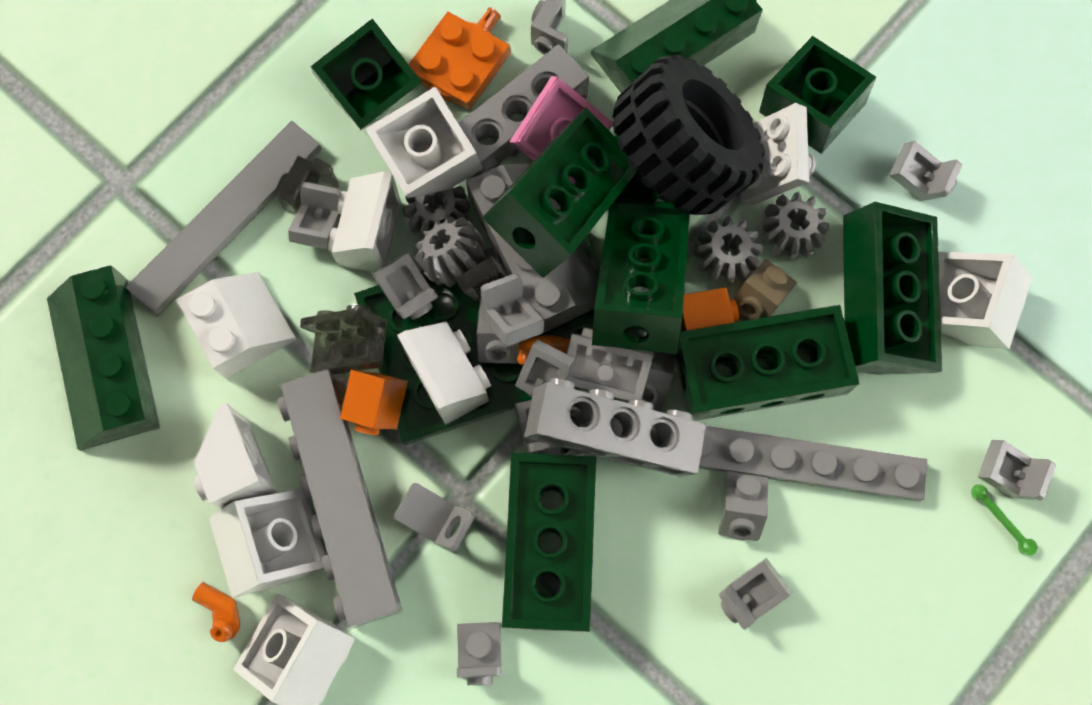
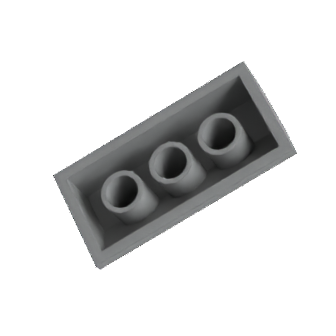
M502 164L467 180L468 197L506 274L509 276L517 273L522 278L523 297L542 317L545 333L595 308L599 276L581 243L570 257L542 278L482 218L530 165ZM549 198L553 207L561 210L559 204L552 198Z

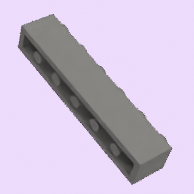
M327 369L280 384L283 397L278 398V406L285 422L290 421L294 435L288 437L289 445L294 459H301L305 475L299 476L300 484L306 500L311 498L313 500L316 514L311 516V523L316 538L318 540L324 539L328 554L322 556V562L328 580L335 579L339 595L333 597L340 622L346 620L348 627L356 628L403 612L348 421L340 419L343 404L334 376Z

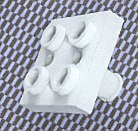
M794 103L753 123L761 135L760 143L764 145L765 162L759 179L741 192V202L749 205H755L809 183V177L816 167L815 157L808 154L807 107Z

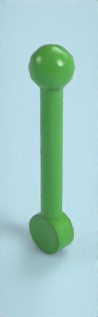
M980 484L973 486L971 489L972 497L982 501L1018 542L1020 553L1023 555L1035 554L1038 549L1037 543L1033 539H1026L989 498L987 488Z

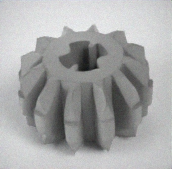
M458 186L445 191L406 198L409 205L404 206L403 213L404 217L410 219L408 222L409 229L412 232L420 230V236L423 240L425 238L423 231L433 229L435 221L442 224L450 215L456 220L463 217L468 221L465 213L469 212L471 208L470 202L463 199L466 195L465 189L462 186ZM439 205H442L444 207V210L438 208Z
M798 191L793 194L791 200L782 194L778 196L776 205L768 204L764 211L766 218L762 219L760 229L768 232L763 238L764 244H776L773 251L775 256L786 250L790 261L795 260L798 253L808 258L814 252L813 247H822L825 242L823 234H826L829 230L830 223L821 220L826 215V208H813L816 201L815 196L810 197L807 202H804ZM792 222L799 225L798 230L790 227Z
M450 215L442 224L435 221L434 228L430 231H423L425 238L415 245L418 250L415 260L424 274L437 285L443 283L450 288L458 279L466 282L467 275L470 272H478L476 264L486 258L483 253V249L486 246L483 237L463 217L456 220Z
M730 216L724 218L722 226L713 220L708 225V232L701 231L699 233L697 241L701 245L696 246L694 255L703 259L698 266L700 271H707L709 269L713 271L710 276L712 282L718 280L720 275L724 276L727 286L733 284L735 276L741 281H746L750 276L749 270L754 271L759 267L760 261L757 256L762 254L763 245L754 243L759 236L758 230L745 231L747 226L746 219L740 221L738 227L733 226ZM726 246L727 251L731 247L735 251L734 256H731V251L727 255L724 254L722 247Z

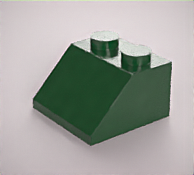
M373 18L310 66L317 80L360 130L422 83Z

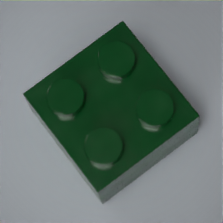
M812 35L766 84L759 113L767 117L794 103L807 107L808 145L822 154L866 105L877 77Z

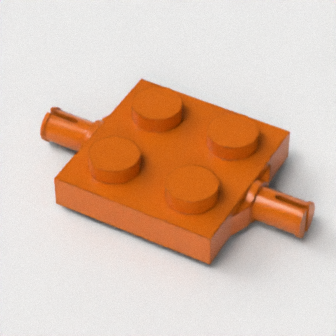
M489 7L479 22L475 24L467 22L447 11L408 64L422 81L421 84L427 91L436 87L444 101L454 102L469 111L512 53L510 44L490 33L498 20L501 19V15L498 11Z

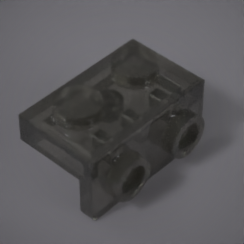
M348 305L346 310L336 312L322 310L318 311L315 316L301 318L300 327L315 333L310 372L317 373L328 369L332 375L348 373L351 370L361 371L381 368L387 320L371 313V309L363 305Z

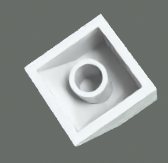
M436 87L365 128L406 198L449 190L483 169L475 149Z
M382 171L351 178L348 191H342L338 202V214H341L338 228H332L328 241V249L332 251L331 253L337 265L374 273L386 265L402 203L391 172Z
M939 252L941 334L972 346L1010 349L1033 279L1032 275L1014 254Z
M259 272L212 279L176 299L213 369L225 379L297 340Z
M446 321L406 330L397 335L409 361L445 425L489 401L485 389L491 387V384L480 365L472 367L465 354L469 353L471 349L460 330L452 332Z
M228 403L218 406L193 463L198 474L197 477L193 478L198 495L202 501L208 500L210 504L222 509L233 501L276 493V488L247 418Z
M302 489L233 501L209 517L232 598L267 590L324 569L322 556L325 555L321 539L318 540L315 536L311 523L313 513Z
M277 593L233 670L271 702L278 705H319L324 700L327 690L341 664L347 659L355 638L333 623Z

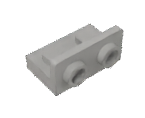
M583 327L582 333H572L567 355L575 360L565 380L573 382L575 387L609 391L615 394L616 398L623 400H642L653 359V352L592 345L593 329Z

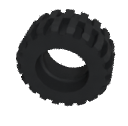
M672 55L657 59L617 97L612 118H614V133L619 136L617 143L621 151L626 153L629 158L627 162L633 171L637 170L643 178L641 181L648 188L652 187L658 193L657 196L664 202L673 203L674 208L682 212L689 211L692 215L713 214L757 181L764 167V145L760 143L761 135L759 130L754 127L752 123L753 118L750 113L745 111L740 104L741 100L735 93H731L727 88V84L721 78L717 79L710 69L697 65V62L691 58Z

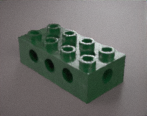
M586 107L557 134L482 217L542 278L574 253L637 173V170L633 171L627 162L629 158L625 152L621 151L617 143L618 139ZM569 176L577 181L578 188L572 184ZM549 198L555 200L561 210L554 208Z
M616 198L611 204L607 218L594 308L592 345L677 354L683 314L690 220L689 211L682 212L674 208L673 203ZM644 258L649 259L652 262L641 263L636 261V259ZM634 287H645V288L649 289L650 291H647V292H637V291L633 290L632 288H634Z
M840 305L680 332L678 351L675 354L687 413L692 414L693 421L847 395L860 384ZM797 351L806 353L811 363L803 362L798 357ZM756 358L766 359L770 363L772 370L762 369L757 364ZM722 364L727 366L732 372V377L721 376L716 371L715 365Z
M511 453L502 628L590 632L596 456ZM547 491H556L562 496L564 503L556 510H548L541 505L540 497ZM547 532L557 534L562 541V547L552 554L541 551L537 544L539 537ZM546 574L555 576L560 583L559 593L552 598L540 596L535 589L538 578Z

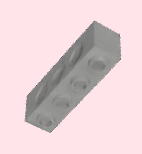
M559 44L458 123L475 149L483 168L466 180L500 166V163L510 155L516 157L522 153L510 143L522 121L514 122L509 117L514 114L526 116L551 76L559 77L586 100L588 96L589 75ZM485 137H493L498 140L490 146L479 143Z
M552 378L549 382L534 388L524 438L678 477L698 474L706 424L693 421L692 414L679 410H668L667 414L653 410L654 405L652 403L642 400H629L628 403L614 400L615 394L605 390L590 389L589 393L574 389L575 384L573 382ZM572 406L577 407L583 415L581 427L576 426L570 418ZM612 417L617 418L622 425L620 437L616 436L611 430L610 423ZM652 427L657 429L660 434L661 440L658 447L653 444L650 438Z

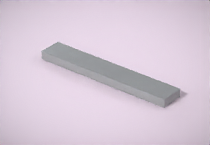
M291 120L126 288L158 316L322 150L320 144Z

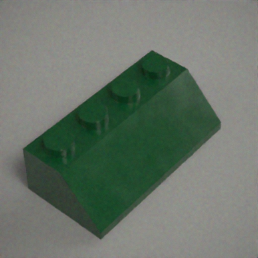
M669 0L592 49L591 55L621 93L661 57L680 55L683 58L695 60L699 66L706 65L755 33L763 9L756 0Z
M876 201L843 215L844 322L856 371L876 375L942 372L937 217Z
M112 265L70 276L47 298L76 445L80 451L160 428L130 291L126 288L128 279Z

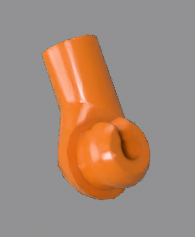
M541 335L521 341L517 347V350H519L517 362L519 365H524L530 349L537 339L567 354L571 338Z
M202 582L195 590L192 601L212 611L213 628L210 629V635L217 642H226L234 638L240 629L237 602L231 596Z

